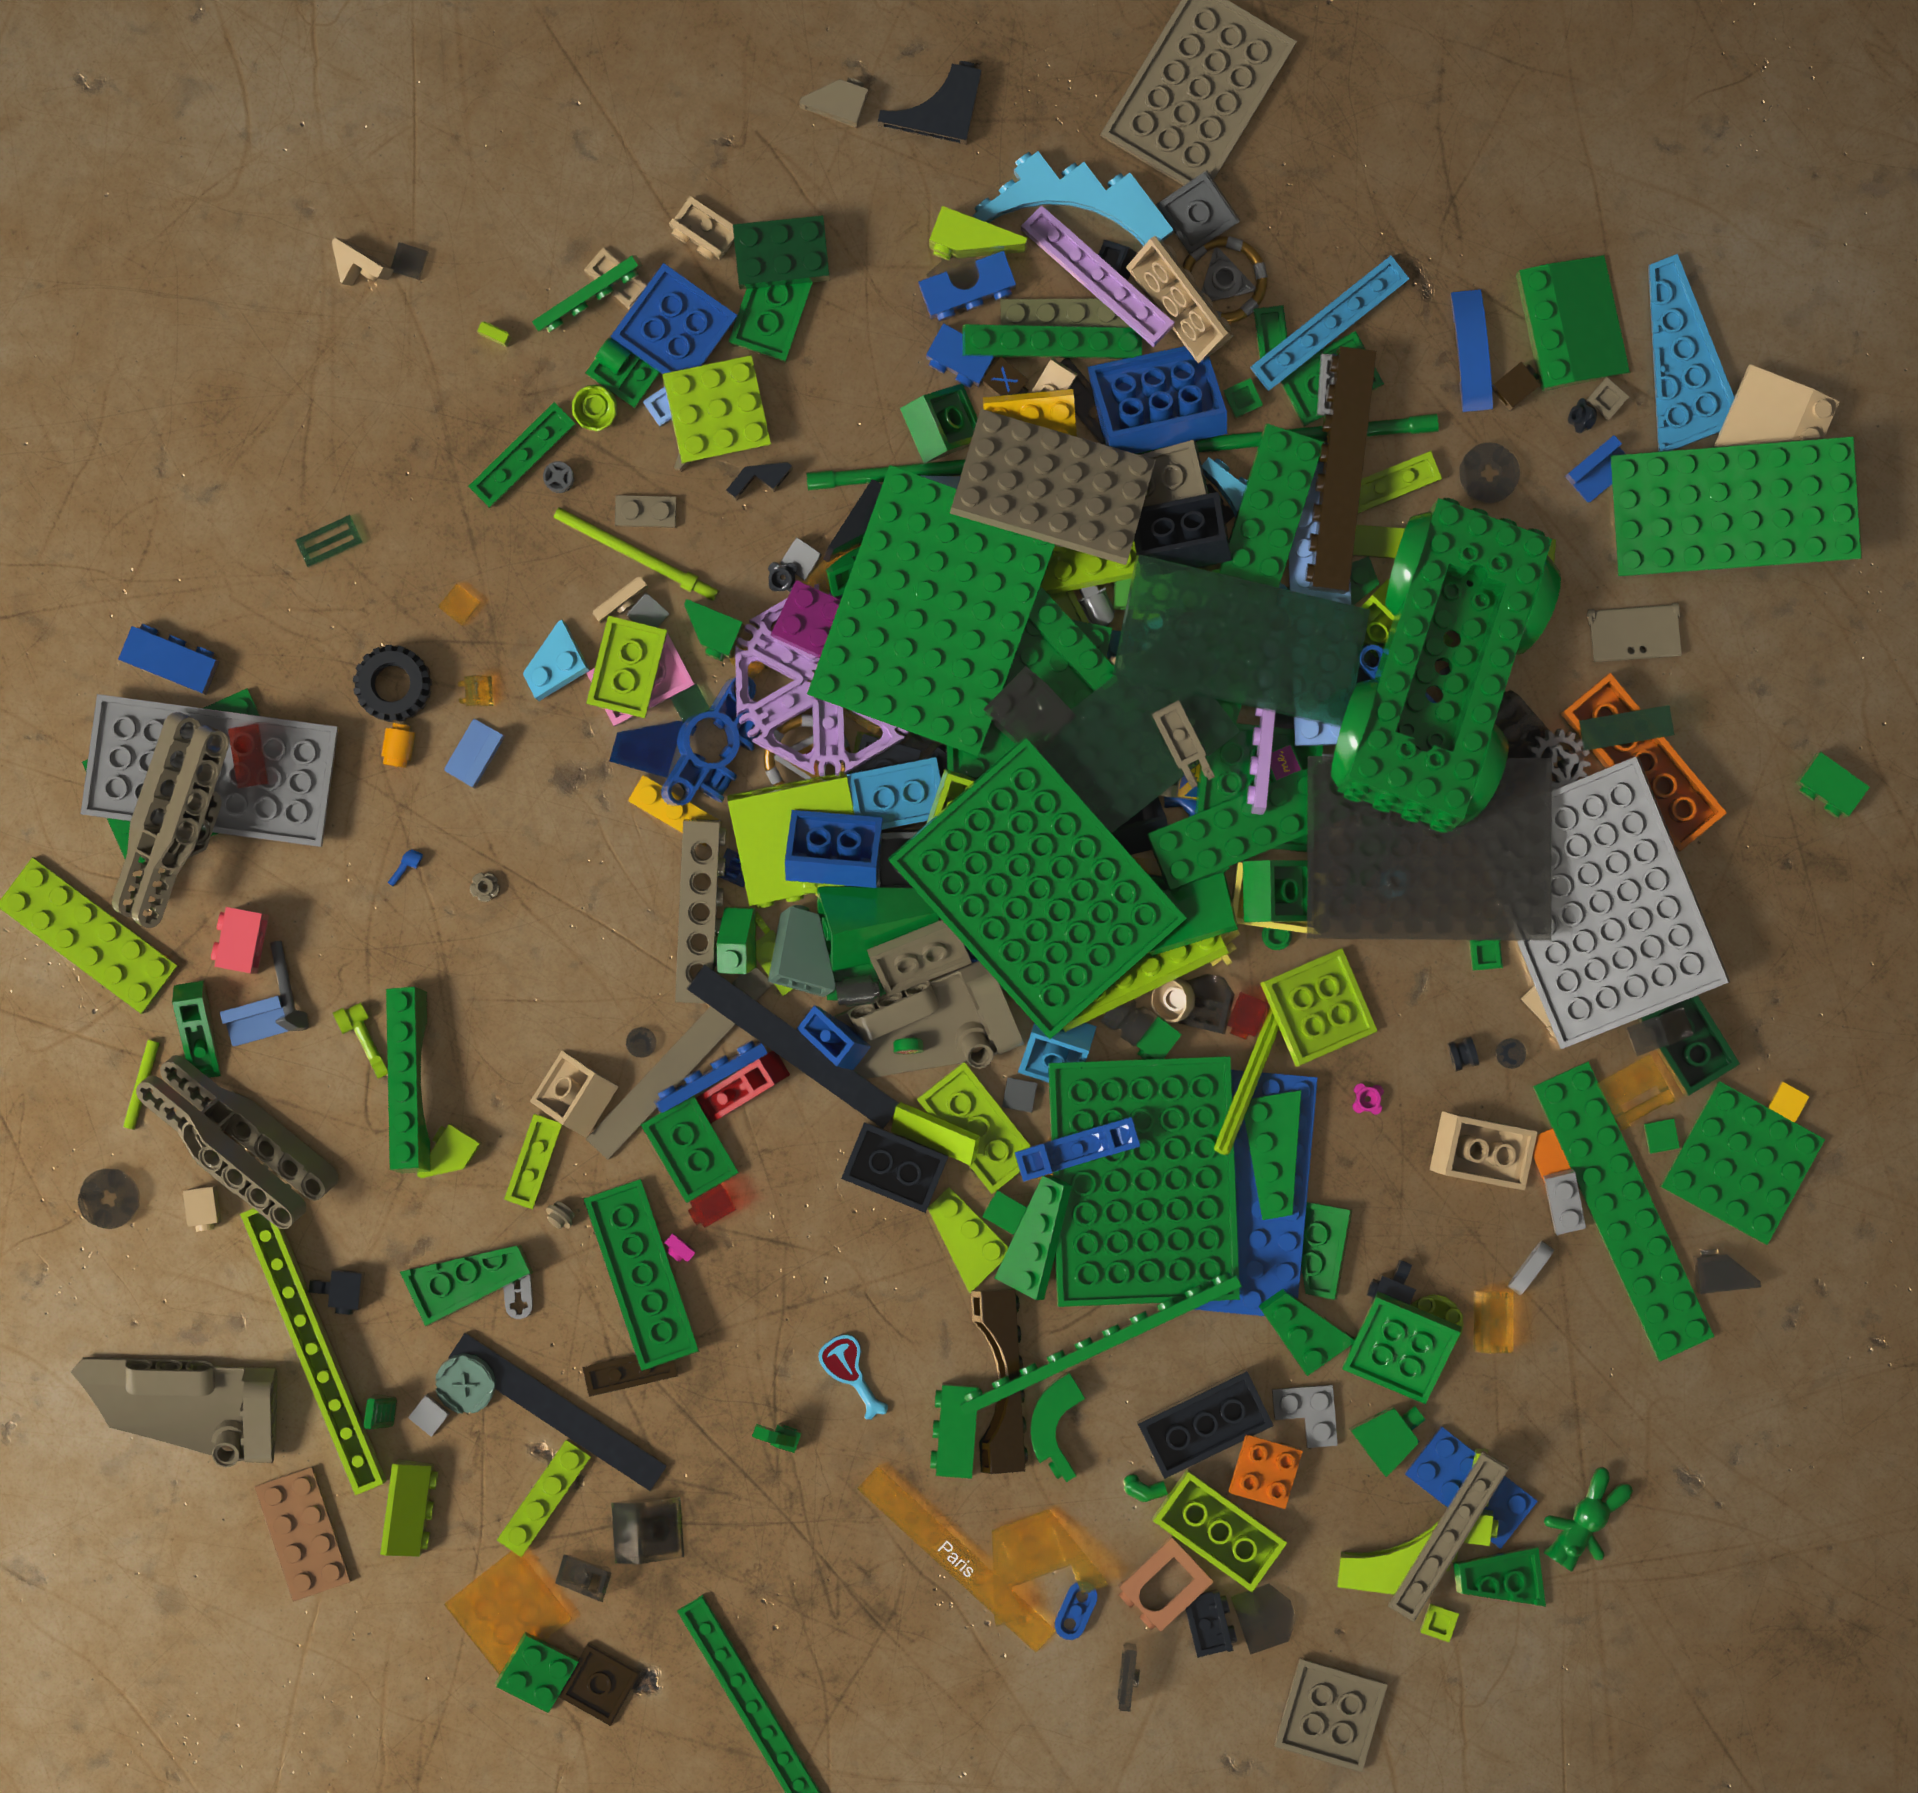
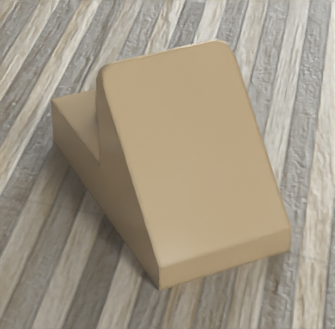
M334 237L332 246L342 284L352 286L359 273L373 281H376L377 278L389 280L394 269L346 239Z

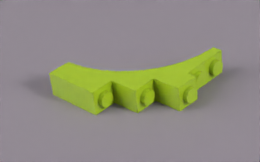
M1476 1448L1472 1467L1481 1452L1485 1451L1488 1453V1449ZM1484 1509L1463 1543L1490 1546L1491 1537L1497 1538L1499 1520L1493 1519V1510ZM1440 1519L1431 1528L1412 1540L1394 1547L1370 1552H1341L1337 1587L1394 1595ZM1458 1552L1451 1563L1457 1562ZM1451 1563L1446 1571H1450Z

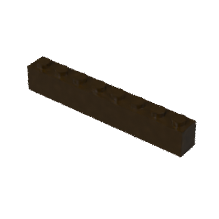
M1340 346L1337 353L1331 355L1329 372H1334L1333 384H1328L1326 392V402H1331L1330 413L1325 414L1323 419L1322 431L1327 432L1326 444H1321L1319 462H1324L1323 473H1318L1315 491L1320 492L1319 504L1314 503L1312 521L1317 522L1316 533L1310 534L1308 551L1313 552L1312 564L1307 563L1305 581L1310 582L1309 590L1346 594L1349 591L1377 351Z

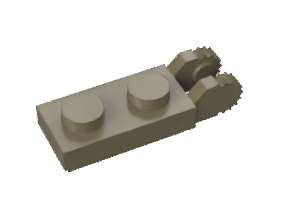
M1179 700L1151 713L1178 768L1182 769L1191 788L1198 785L1197 779L1190 771L1188 764L1199 760L1205 777L1208 780L1214 778L1215 776L1205 758L1206 753Z

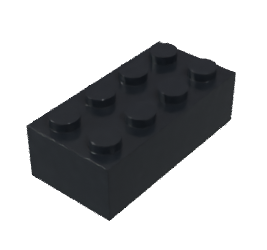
M1246 1369L1137 1421L1164 1479L1244 1441L1246 1435L1254 1436L1274 1426Z

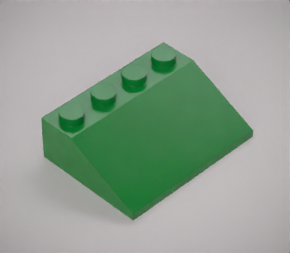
M1605 255L1550 263L1522 269L1517 272L1516 279L1536 371L1540 377L1538 380L1541 392L1630 373Z

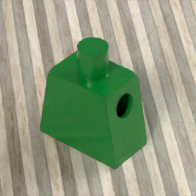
M1391 1406L1352 1426L1349 1430L1383 1475L1387 1477L1418 1445L1420 1441L1412 1430L1426 1419L1416 1406L1412 1407L1402 1416Z

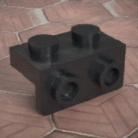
M1218 1589L1203 1592L1185 1609L1197 1658L1224 1651H1234L1232 1643H1236L1237 1638L1234 1626H1227L1225 1614L1230 1613L1226 1595L1220 1596Z

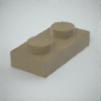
M616 495L615 526L676 528V497Z

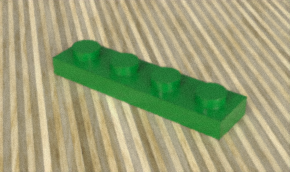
M637 255L630 256L534 319L532 323L538 332L547 329L548 333H551L564 324L562 318L570 313L575 317L588 309L587 302L594 297L601 300L614 291L611 286L620 280L625 284L638 276L637 269L643 266Z
M554 402L468 487L491 508L576 423Z

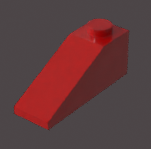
M771 1051L697 1096L696 1100L711 1124L790 1076V1073L779 1055Z

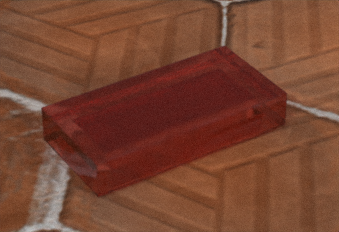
M259 724L229 728L228 733L238 789L269 784Z

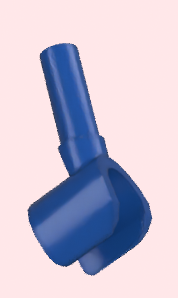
M415 850L407 851L402 857L399 868L389 879L388 883L394 886L408 866L417 869L423 854Z

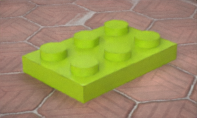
M608 615L586 704L646 719L667 630Z

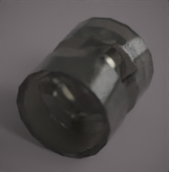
M1133 999L1106 1012L1100 1022L1110 1030L1121 1029V1038L1134 1047L1151 1026L1157 1015L1145 1006L1136 1008V1001Z

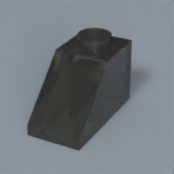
M1718 1248L1700 1250L1701 1256H1693L1697 1293L1705 1294L1761 1287L1760 1280L1727 1254L1719 1253Z

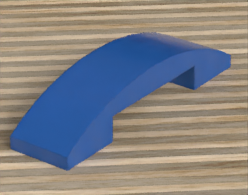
M1481 289L1451 292L1461 380L1462 412L1493 410L1490 355Z
M1132 1117L1014 1153L1024 1182L1098 1158L1140 1147Z

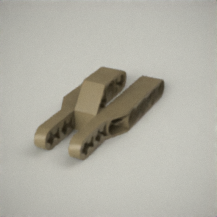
M181 712L171 713L164 721L130 821L127 856L112 897V906L116 912L126 917H132L136 923L146 928H153L161 922L177 874L187 859L207 849L222 803L221 796L214 789L228 751L229 739L222 731L209 725L201 726L198 720ZM185 723V729L180 733V728ZM213 736L211 744L207 746L209 738ZM176 752L174 760L170 762L172 754ZM203 765L201 773L197 775L199 767ZM166 780V786L160 791L162 783ZM156 809V815L153 819H150L152 812ZM139 857L144 858L145 862L139 863ZM160 867L165 869L164 873H158ZM134 870L142 871L141 876H132ZM160 880L162 882L161 887L152 886L154 881ZM130 885L135 887V891H128ZM150 896L155 898L154 902H148ZM130 898L132 900L131 905H123L124 899L129 900ZM144 910H152L151 916H143Z
M172 1056L161 1065L160 1073L163 1080L157 1076H148L136 1088L138 1099L178 1132L192 1158L196 1160L199 1166L232 1193L241 1197L278 1228H289L306 1212L304 1199L291 1189L292 1186L306 1198L316 1201L322 1198L338 1182V1173L332 1165L254 1101L219 1087L182 1056ZM224 1130L241 1144L238 1145L235 1141L228 1137L224 1133ZM247 1148L251 1153H253L265 1164L262 1165L258 1160H256L244 1149ZM270 1167L288 1183L285 1184L276 1175L269 1171L268 1168Z

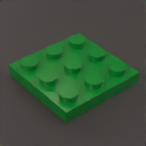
M1377 1292L1347 1354L1342 1369L1426 1404L1461 1333L1462 1327Z

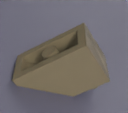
M848 77L847 81L839 79L801 97L799 105L801 109L857 128L869 92L867 88H864L865 83Z

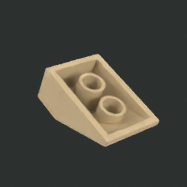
M1442 1111L1429 1170L1446 1176L1525 1191L1538 1131Z

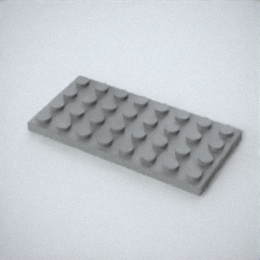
M97 694L80 814L131 821L164 721L171 713L181 712L198 720L201 726L209 725L222 731L229 739L228 751L214 789L221 796L222 803L212 832L322 847L339 727ZM185 723L181 726L180 733L184 731ZM213 736L209 738L207 746L211 744ZM176 752L172 754L170 762L174 760ZM203 765L199 767L197 775L201 773ZM166 780L162 783L160 791L166 786ZM156 809L152 812L150 819H153L156 815Z

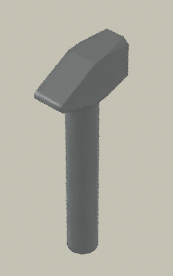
M282 941L271 942L270 947L284 1015L276 1020V1024L288 1031L306 1030L309 1028L307 1013L295 1009Z

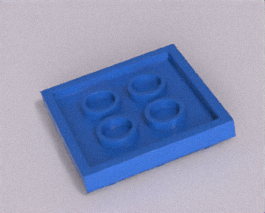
M663 263L612 333L611 338L658 372L664 374L702 366L738 315Z

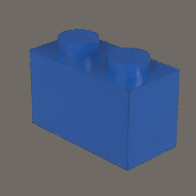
M944 323L926 354V359L930 360V367L943 374L946 370L957 375L955 380L969 388L973 384L978 387L980 386L982 379L995 359L994 356H963V334Z

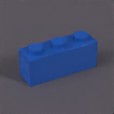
M141 624L140 629L131 626L118 660L202 694H207L219 665V661L213 659L214 652L197 646L196 651L185 647L186 641L169 635L168 640L158 637L157 633L159 630L145 624Z

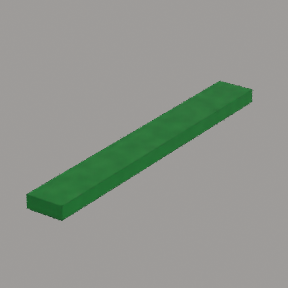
M701 1595L677 1610L678 1614L784 1792L822 1793L705 1596Z

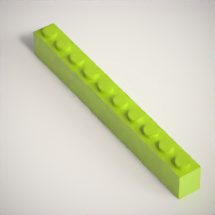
M254 1208L241 1213L240 1216L354 1494L358 1495L384 1484L387 1481L284 1229L276 1227Z

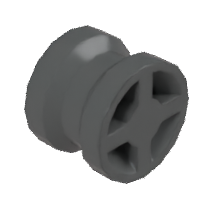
M554 461L545 468L543 480L552 492L564 493L573 486L574 473L566 463Z

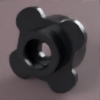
M1581 398L1578 400L1577 405L1571 409L1568 423L1575 427L1576 433L1580 434L1594 426L1597 419V411L1594 407L1587 405L1586 399Z
M772 562L768 566V571L770 572L769 588L772 591L788 590L791 592L795 583L797 566L791 562L787 565H779L777 562ZM782 574L786 577L784 580L781 579Z

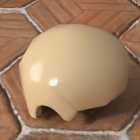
M1176 978L1152 991L1151 1005L1155 1014L1165 1022H1179L1187 1018L1194 1009L1195 994L1192 986L1186 980Z

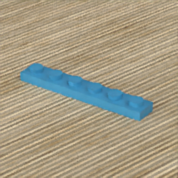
M1389 256L1254 363L1250 369L1268 391L1271 390L1408 281L1409 277L1395 259Z

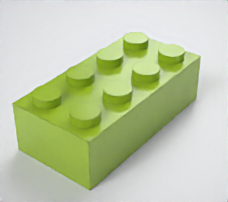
M1186 1469L1152 1517L1153 1522L1250 1592H1253L1287 1544L1284 1538L1188 1469Z

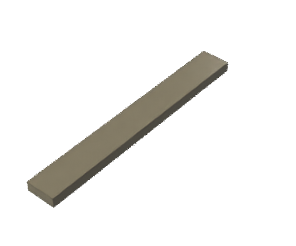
M756 967L748 974H740L732 984L758 1001L774 983L768 982V978ZM710 1006L586 1140L608 1160L655 1111L657 1106L654 1101L659 1098L657 1093L671 1085H674L676 1088L732 1029L735 1023Z

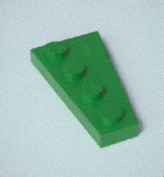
M1301 1090L1253 1098L1244 1116L1262 1220L1293 1215Z
M1052 1175L1042 1176L996 1273L995 1279L1035 1300L1045 1299L1072 1185Z

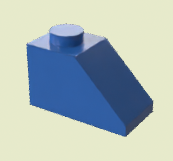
M816 1005L813 1006L797 1027V1030L837 1067L854 1070L871 1048L851 1027Z

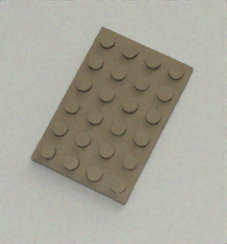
M1181 0L1100 136L1183 186L1206 170L1215 179L1297 41L1229 0Z
M981 409L950 514L1126 565L1156 460Z

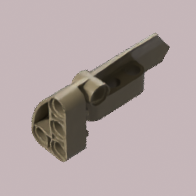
M979 961L891 996L884 994L834 1016L851 1027L861 1039L871 1046L854 1069L855 1072L865 1079L960 1064L962 1062H968L970 1066L980 1069L988 1066L993 1060L994 1055H1000L1024 1045L999 983ZM903 1038H920L923 1040L924 1052L905 1055L894 1054L893 1042ZM977 1047H983L979 1052H972Z
M83 1357L71 1371L91 1397L109 1428L212 1455L215 1463L221 1467H231L237 1461H245L247 1463H273L277 1422L276 1368L213 1366L211 1362L206 1360ZM221 1446H230L233 1448V1451H226Z

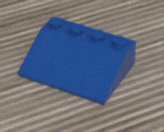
M1183 346L1088 367L1090 383L1106 446L1135 454L1190 440L1196 441L1227 434V410L1209 356L1200 363H1197L1188 349Z

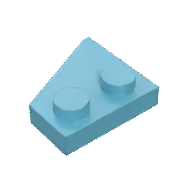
M563 620L557 622L523 672L535 699L538 701L590 671L566 622Z

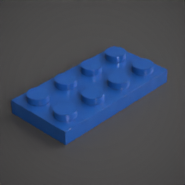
M1441 1426L1404 1474L1448 1508L1472 1469L1475 1452ZM1506 1476L1503 1477L1490 1498L1488 1507L1485 1506L1484 1508L1485 1510H1493V1519L1499 1520L1497 1538L1491 1537V1542L1500 1549L1538 1502Z

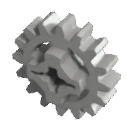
M1557 728L1554 735L1552 731L1545 730L1544 739L1535 736L1534 739L1537 745L1535 747L1527 746V749L1532 754L1531 756L1524 757V761L1531 763V766L1525 769V773L1534 775L1530 782L1534 785L1540 784L1539 789L1547 792L1549 788L1551 792L1578 781L1579 777L1585 778L1588 776L1583 771V767L1591 766L1590 762L1584 760V757L1590 752L1587 749H1581L1584 740L1580 738L1575 739V733L1571 731L1565 734L1563 729ZM1559 742L1567 743L1572 749L1563 751L1562 745H1559ZM1557 756L1561 757L1562 760L1557 762ZM1557 762L1558 767L1553 766V763ZM1552 773L1556 781L1548 780L1543 774Z

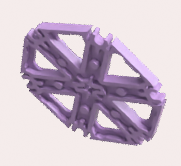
M815 584L814 588L819 590V584ZM840 595L839 597H835V598L841 600L842 595ZM786 598L749 620V623L759 628L758 630L753 625L746 624L745 631L752 634L753 638L750 641L738 638L737 644L739 647L748 650L739 649L735 645L737 716L749 711V713H745L740 717L739 723L743 724L746 721H752L755 727L747 732L748 737L756 736L759 731L762 733L759 737L752 739L753 743L815 775V762L819 763L818 773L820 776H823L826 764H832L835 767V776H839L841 772L840 763L843 762L845 775L903 741L905 737L899 735L895 730L902 735H908L909 731L854 712L878 725L882 729L883 735L879 740L857 753H849L845 750L843 707L807 695L811 684L808 680L812 681L820 658L771 637V626L778 620L786 603ZM758 661L794 681L755 702L750 699L748 694V666L752 662ZM812 707L813 749L810 753L801 754L775 739L774 731L777 727Z

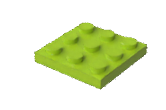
M752 355L662 374L681 464L771 445Z
M1343 948L1260 983L1296 1067L1378 1032Z

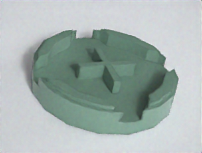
M465 1353L454 1355L441 1365L436 1374L435 1381L438 1398L447 1408L456 1413H476L486 1407L495 1394L496 1380L492 1369L484 1360L475 1355Z

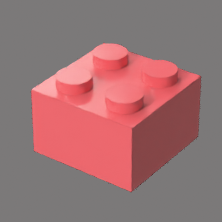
M226 907L225 913L220 912L217 923V930H221L219 942H214L211 960H216L214 967L258 974L269 915Z

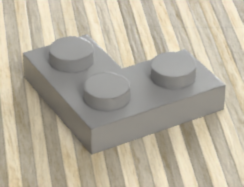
M1332 1384L1272 1389L1274 1420L1305 1418L1307 1448L1338 1446Z

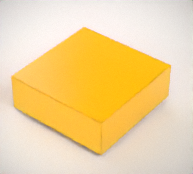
M1781 1082L1768 1108L1795 1123L1810 1096L1785 1082Z

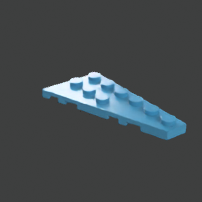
M1678 254L1648 266L1658 452L1673 451L1719 433L1735 398Z

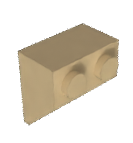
M561 1051L530 1102L562 1125L587 1138L618 1089V1086L566 1052Z

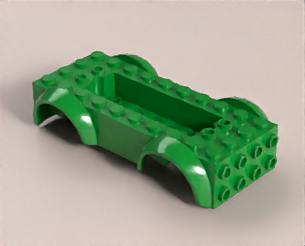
M1438 498L1428 512L1410 517L1396 554L1387 589L1385 605L1394 615V619L1375 678L1356 684L1345 712L1334 752L1331 777L1338 787L1337 791L1343 793L1344 798L1354 802H1361V800L1373 804L1372 807L1382 812H1390L1391 810L1400 813L1401 817L1407 821L1428 823L1431 829L1442 833L1452 832L1456 827L1467 824L1487 806L1500 783L1508 758V739L1496 725L1495 720L1515 657L1525 653L1539 639L1554 612L1561 589L1560 570L1548 556L1552 538L1546 537L1543 531L1534 528L1527 530L1518 527L1517 523L1510 519L1490 517L1486 511L1479 508L1468 509L1462 507L1458 501L1451 498ZM1447 631H1455L1459 634L1460 644L1457 647H1449L1445 644L1443 637ZM1439 660L1447 662L1450 667L1449 674H1439L1435 670V662ZM1431 686L1440 688L1443 693V698L1438 703H1432L1426 697V690Z

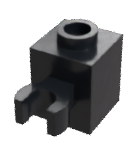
M1399 1260L1392 1279L1380 1275L1378 1280L1373 1278L1366 1294L1371 1297L1369 1303L1372 1304L1377 1292H1380L1410 1305L1416 1289L1405 1285V1281L1412 1265Z
M334 1269L331 1271L330 1281L310 1280L309 1293L329 1294L328 1307L335 1308V1313L353 1315V1310L361 1309L365 1272Z

